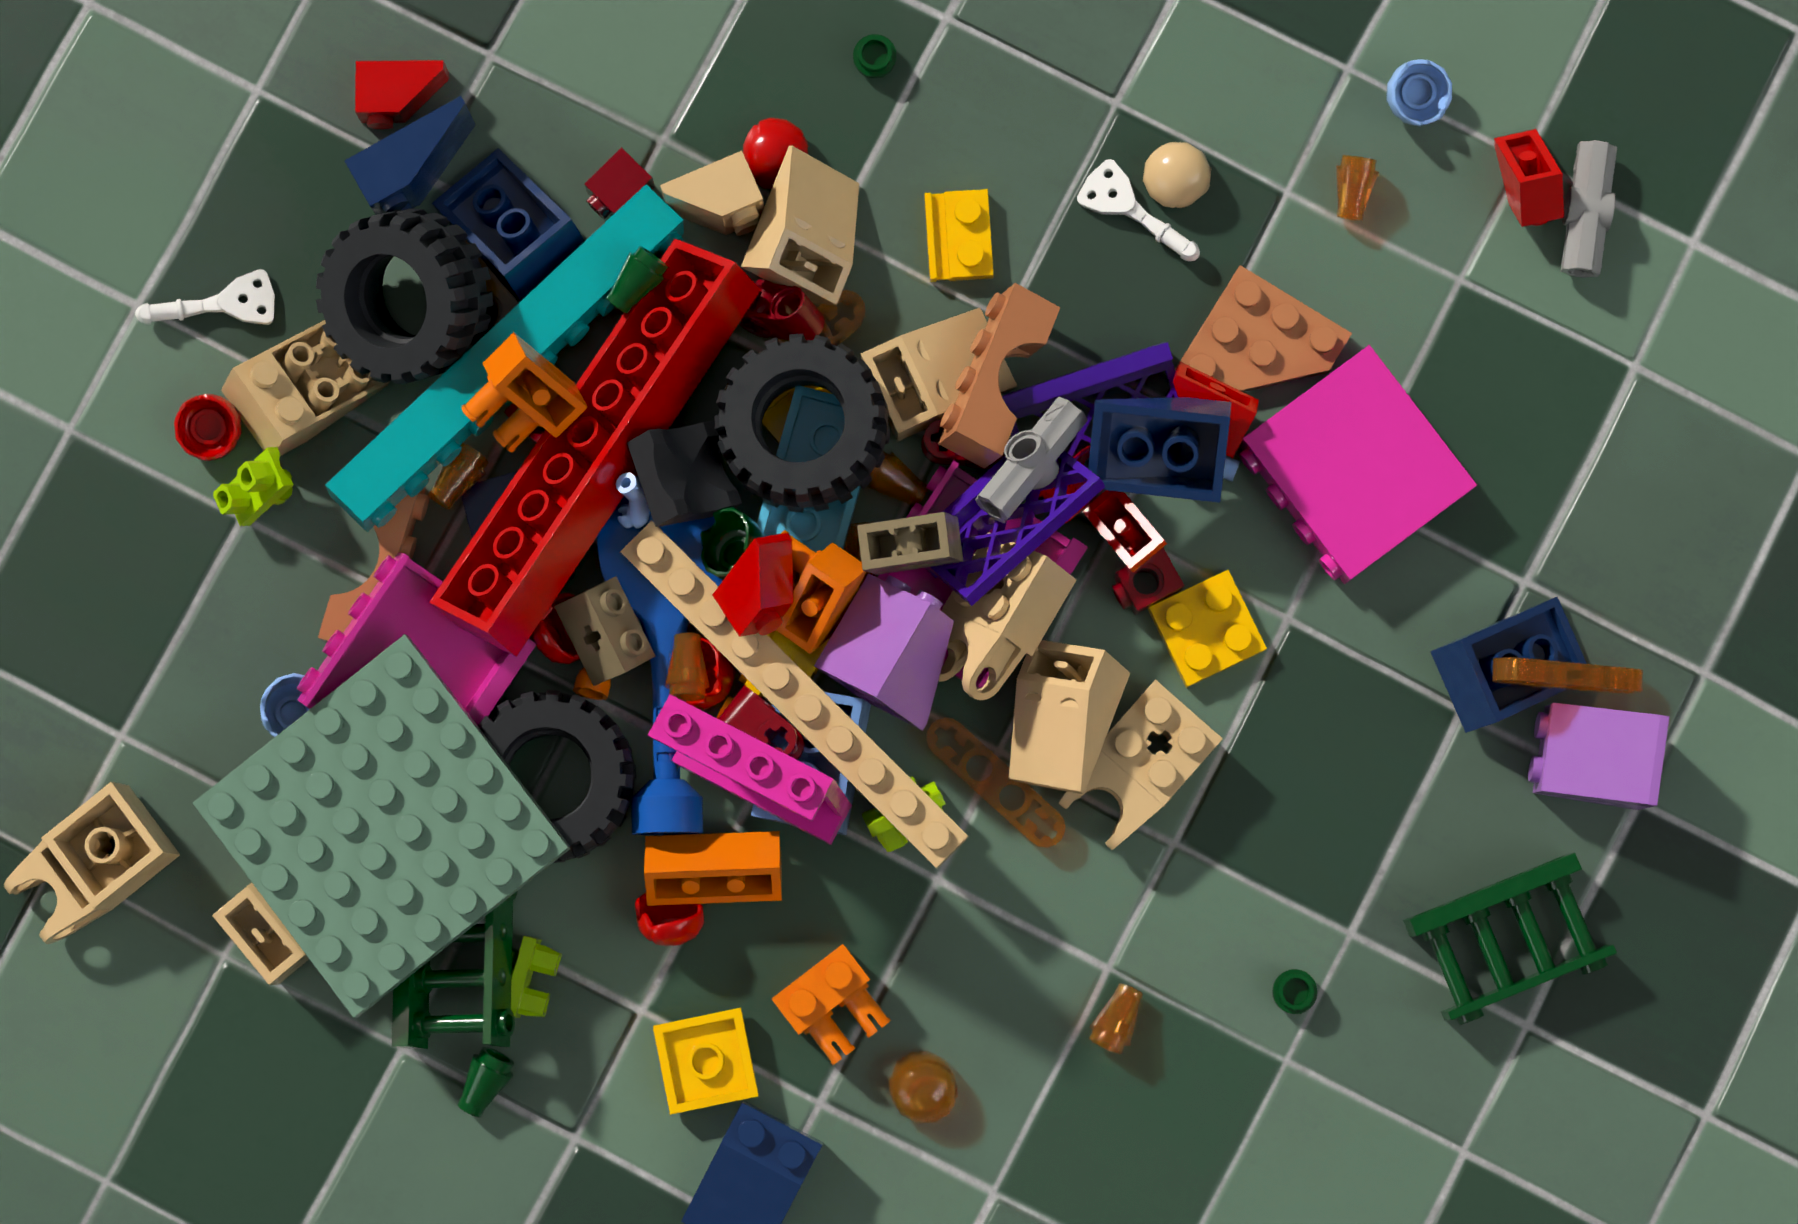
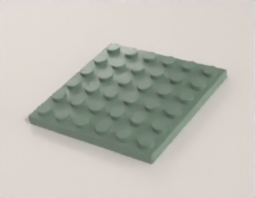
M405 634L193 802V805L353 1018H358L571 849L418 647Z

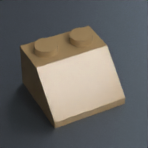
M742 151L660 185L665 203L681 218L724 235L735 232L737 236L754 231L764 210L763 197Z

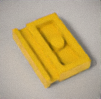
M988 189L948 191L939 194L924 193L930 282H936L937 280L958 281L993 278Z

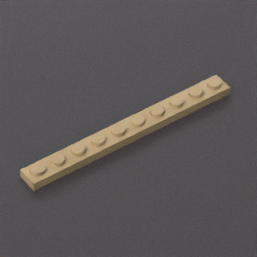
M650 521L620 551L937 869L969 838L767 635L762 636L757 633L742 637L738 636L712 596L718 586L659 527H655L653 521Z

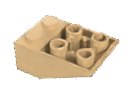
M789 146L741 267L775 284L799 287L813 303L837 305L853 265L859 183L796 147Z
M981 308L900 335L861 353V359L868 365L876 381L879 383L890 416L888 422L897 441L927 429L931 423L942 419L950 404H955L960 392L955 389L956 382L964 368L971 365L975 355L970 352L971 345L981 329L985 330L987 325ZM1005 359L1000 366L998 378L1001 394L1017 387Z
M325 320L232 368L221 389L227 400L234 405L241 420L263 451L267 447H278L281 456L309 441L390 383L375 381L370 377V373L362 375L350 366L352 362L350 358L342 359L333 348L336 345L333 337H326L322 325L326 324Z
M1041 640L1032 657L1026 654L1017 677L1009 779L1014 782L1084 795L1130 672L1106 650Z
M253 883L245 887L212 915L269 985H279L309 960L308 956Z

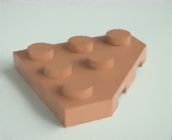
M1240 265L1182 357L1181 362L1240 391H1252L1298 378L1328 373L1352 333Z

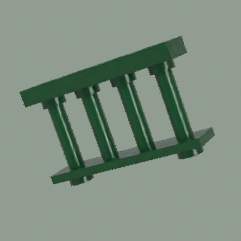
M1576 853L1563 855L1403 920L1410 937L1422 934L1424 941H1430L1456 1006L1441 1011L1444 1020L1457 1018L1459 1025L1484 1016L1483 1007L1579 968L1582 974L1585 975L1608 966L1605 958L1617 953L1615 946L1604 945L1599 948L1595 947L1570 887V883L1573 882L1570 874L1582 870ZM1544 884L1548 892L1553 890L1579 953V956L1557 965L1554 964L1528 901L1532 899L1529 891ZM1502 901L1505 902L1507 908L1512 907L1538 970L1537 973L1515 982L1487 918L1491 915L1488 907ZM1460 918L1464 919L1466 925L1471 924L1497 989L1475 998L1471 996L1446 933L1450 932L1447 924Z
M517 892L486 915L484 924H475L452 942H485L484 969L432 970L430 961H428L393 989L392 1047L428 1049V1038L431 1034L483 1032L484 1045L510 1047V1036L515 1029V1017L511 1010L513 900L516 898ZM484 987L483 1014L431 1016L429 1013V994L433 988Z

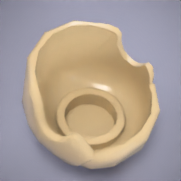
M1169 142L1157 148L1146 160L1143 182L1150 197L1162 206L1169 208L1188 207L1207 193L1210 186L1211 167L1204 153L1186 142Z

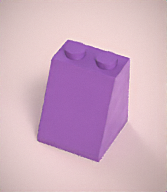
M868 574L814 666L858 698L866 700L871 705L923 731L928 722L954 620L940 610L943 603L927 592L919 590L915 596L910 593L911 587L893 576L888 575L887 579L883 581Z
M1551 703L1545 706L1544 712H1538L1534 729V737L1540 739L1538 756H1532L1528 770V781L1534 783L1533 793L1633 810L1657 806L1670 716L1561 703Z

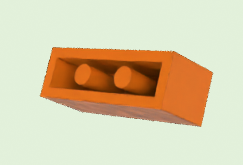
M780 831L645 836L644 878L647 906L782 901Z

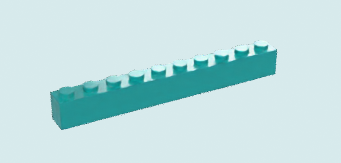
M647 184L644 185L325 484L330 497L366 532H369L375 525L381 528L388 523L397 512L395 506L407 495L414 497L422 491L430 480L428 475L438 465L441 464L445 467L460 454L462 450L460 445L471 434L479 436L493 422L494 417L492 416L480 428L475 424L477 420L472 422L461 409L488 382V374L482 363L514 332L554 365L558 359L556 354L567 344L570 346L577 344L589 331L590 327L588 324L599 313L602 316H606L615 308L606 297L612 290L629 252L635 253L639 246H643L658 258L662 254L664 255L674 238L683 241V219ZM507 401L505 404L510 406L512 402Z

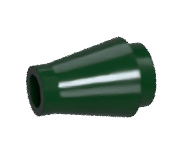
M639 246L635 253L629 252L616 282L606 299L627 314L636 303L665 280L663 274L668 269V266L649 250Z
M482 1047L480 1053L474 1054L472 1057L463 1093L457 1106L472 1116L481 1117L487 1106L513 1077L511 1072L514 1065L513 1060L495 1049Z

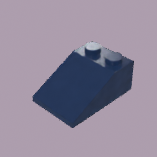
M459 96L344 161L375 215L396 210L412 209L423 202L476 124L462 96Z
M499 148L432 202L434 208L442 216L447 217L450 226L457 224L467 233L468 236L465 238V241L469 244L475 243L482 253L480 258L520 302L585 242L573 220Z
M1190 397L1095 400L1088 469L1100 477L1106 487L1102 490L1220 503L1232 402Z
M1558 597L1549 599L1430 651L1465 733L1497 723L1593 678Z
M743 1101L681 1222L685 1224H781L823 1142Z

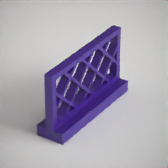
M1163 342L1001 395L1005 404L1017 419L1031 414L1042 418L1044 414L1040 411L1049 409L1058 397L1069 401L1075 400L1090 408L1086 416L1088 421L1077 433L1068 451V454L1073 456L1081 439L1091 443V438L1084 435V432L1094 415L1095 400H1101L1107 389L1118 387L1130 393V399L1149 398L1140 393L1147 377L1165 371L1170 386L1165 398L1178 397L1173 384L1175 368L1168 342ZM1140 379L1135 390L1123 385ZM1098 393L1093 404L1082 399V397ZM1016 422L1010 435L1011 438L1019 433Z
M1063 451L1056 459L1060 468L1059 474L1044 488L1032 489L1025 498L1026 502L1020 504L1008 518V520L1022 517L1020 527L1005 530L1007 521L1002 523L994 520L975 501L979 493L1006 462L1007 458L1004 456L942 511L958 517L963 562L925 567V569L935 579L937 577L941 579L968 604L973 606L1106 487L1100 477ZM1086 482L1075 493L1066 494L1068 485ZM1055 488L1052 498L1038 500L1040 491ZM1050 511L1049 516L1041 523L1033 524L1035 514ZM1016 541V545L1009 552L999 554L1001 544ZM989 547L986 557L972 560L974 550ZM983 571L982 576L968 588L965 586L968 574Z

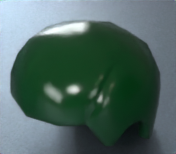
M733 507L715 511L713 513L714 524L709 529L700 533L703 546L701 551L703 565L707 572L724 580L754 538L763 537L758 524Z

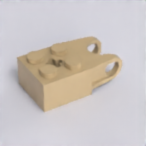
M1016 543L1001 544L999 554L1009 552ZM989 547L977 549L972 560L986 557ZM1033 551L973 606L968 604L955 591H952L942 609V612L954 620L947 646L948 657L942 666L938 681H947L964 666L963 690L970 697L980 701L994 696L1024 655L1033 656L1074 586L1076 579L1049 557ZM983 571L968 574L965 586L968 588L982 576ZM988 667V680L983 687L977 689V678L983 669Z
M1156 679L1107 734L1085 791L1087 793L1092 790H1104L1112 794L1118 801L1120 817L1112 835L1105 842L1110 850L1115 849L1158 812L1223 739ZM1149 734L1155 737L1162 734L1166 737L1168 742L1165 745L1169 747L1167 754L1163 751H1158L1154 755L1147 748L1151 744L1147 740ZM1066 791L1058 804L1067 809L1075 800L1081 798L1083 794Z
M110 782L41 837L42 841L6 879L4 888L9 894L17 895L44 882L49 883L53 887L57 896V906L53 915L48 919L39 934L46 944H51L73 934L114 909L179 857L180 854L131 787L125 784ZM112 838L115 840V849L112 854H108V852L112 849V844L110 842Z

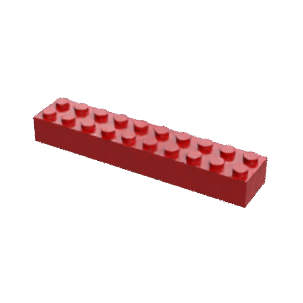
M674 238L660 259L668 266V269L663 274L665 280L636 303L627 314L624 313L577 382L576 386L588 408L557 438L547 430L544 431L429 603L461 629L515 657L518 656L624 497L616 488L617 479L626 472L632 473L636 477L638 476L627 442L651 429H669L761 291L736 262Z

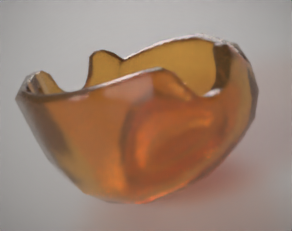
M910 1052L896 1062L889 1078L890 1095L896 1109L902 1116L917 1124L936 1123L950 1114L956 1104L958 1085L951 1066L944 1058L932 1052Z

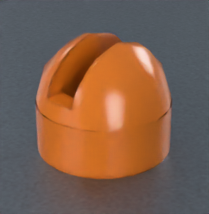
M582 668L576 677L573 691L588 699L606 700L608 699L611 687V679L593 686L585 668Z

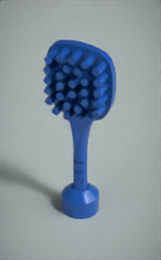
M624 496L597 536L598 555L604 581L615 576L617 577L636 617L641 622L643 632L655 654V657L650 659L654 724L669 695L671 694L679 699L680 667L690 621L620 552L650 521H653L650 512L649 520L644 526L638 529L634 526L631 528L623 527L618 521V517L623 516V514L618 509L623 504H629V500ZM714 517L658 526L717 586L721 584L723 580L707 572L701 560L703 546L700 533L709 529L714 524ZM653 739V780H649L631 798L632 835L702 834L703 797L686 780L680 779V766L671 761L676 750Z

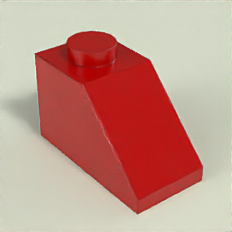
M444 60L356 61L355 113L361 123H367V127L372 129H391L394 123H406L449 80V71Z
M1533 129L1494 138V146L1508 203L1521 227L1543 225L1548 221L1564 218L1563 173L1538 131Z
M1180 361L1173 379L1178 397L1232 402L1226 455L1233 458L1257 414L1259 400Z
M1106 490L1082 510L1132 572L1136 571L1167 544L1125 492Z
M788 533L754 538L712 594L739 637L757 633L763 636L772 633L780 627L783 622L782 617L794 603L792 539Z

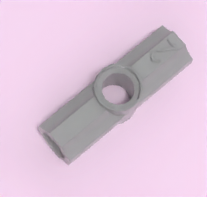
M1597 140L1580 141L1577 145L1573 182L1566 195L1563 218L1566 234L1560 272H1564L1569 276L1581 278L1598 277L1601 272L1605 235L1610 229L1615 209V194L1611 193L1617 147L1609 144V142Z
M1058 397L1032 430L1021 431L1009 439L1004 449L1007 460L976 497L975 501L978 506L994 520L1005 523L1032 489H1041L1049 485L1056 478L1059 471L1056 459L1088 421L1083 411L1074 406L1069 400Z

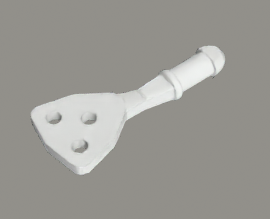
M1105 160L1087 177L1077 196V201L1081 207L1100 214L1125 215L1142 224L1155 236L1157 242L1164 243L1178 253L1181 259L1191 262L1199 258L1200 250L1194 241H1189L1172 229L1169 223H1163L1142 208L1135 199L1129 178L1114 160ZM1110 171L1113 173L1112 177H1105L1106 172ZM1115 191L1118 194L1115 198L1109 197L1110 192ZM1090 193L1096 194L1094 199H1088Z
M259 269L237 277L218 295L203 300L181 301V299H177L176 302L151 305L145 303L137 308L135 316L141 323L151 324V322L172 319L182 321L186 317L206 312H224L242 322L269 325L274 320L275 294L267 272ZM260 281L262 286L256 288L253 286V283ZM241 296H245L248 301L241 303L238 299ZM263 307L266 309V313L259 314L257 309Z

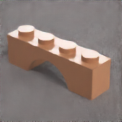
M1014 283L1002 294L997 292L992 297L985 311V316L989 317L985 330L981 329L970 348V352L975 354L971 365L964 368L956 382L955 389L960 391L955 404H950L942 417L940 427L944 428V432L939 445L984 469L1003 455L1005 445L1009 440L1017 418L1009 410L1000 393L998 381L1000 366L1005 358H1029L1046 345L1059 313V306L1017 283Z
M425 487L414 497L407 495L395 506L397 512L388 523L381 528H378L376 525L373 527L379 541L377 565L371 576L358 588L346 593L330 595L318 635L319 639L328 642L337 629L342 633L345 631L353 619L348 615L349 610L363 592L368 596L378 583V580L373 576L388 555L395 558L398 552L405 553L412 560L417 543V538L411 537L416 520L423 521L429 504V496L424 494Z

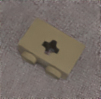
M940 512L857 525L863 571L879 575L963 562L958 517L949 513Z
M616 576L554 606L593 686L626 673L655 657Z

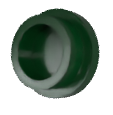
M878 34L867 35L860 39L854 48V65L866 77H884L895 66L896 49L893 43L885 36Z
M1298 969L1287 970L1281 973L1274 981L1272 987L1273 999L1276 1005L1286 1013H1304L1314 1005L1317 999V985L1314 979L1305 971Z

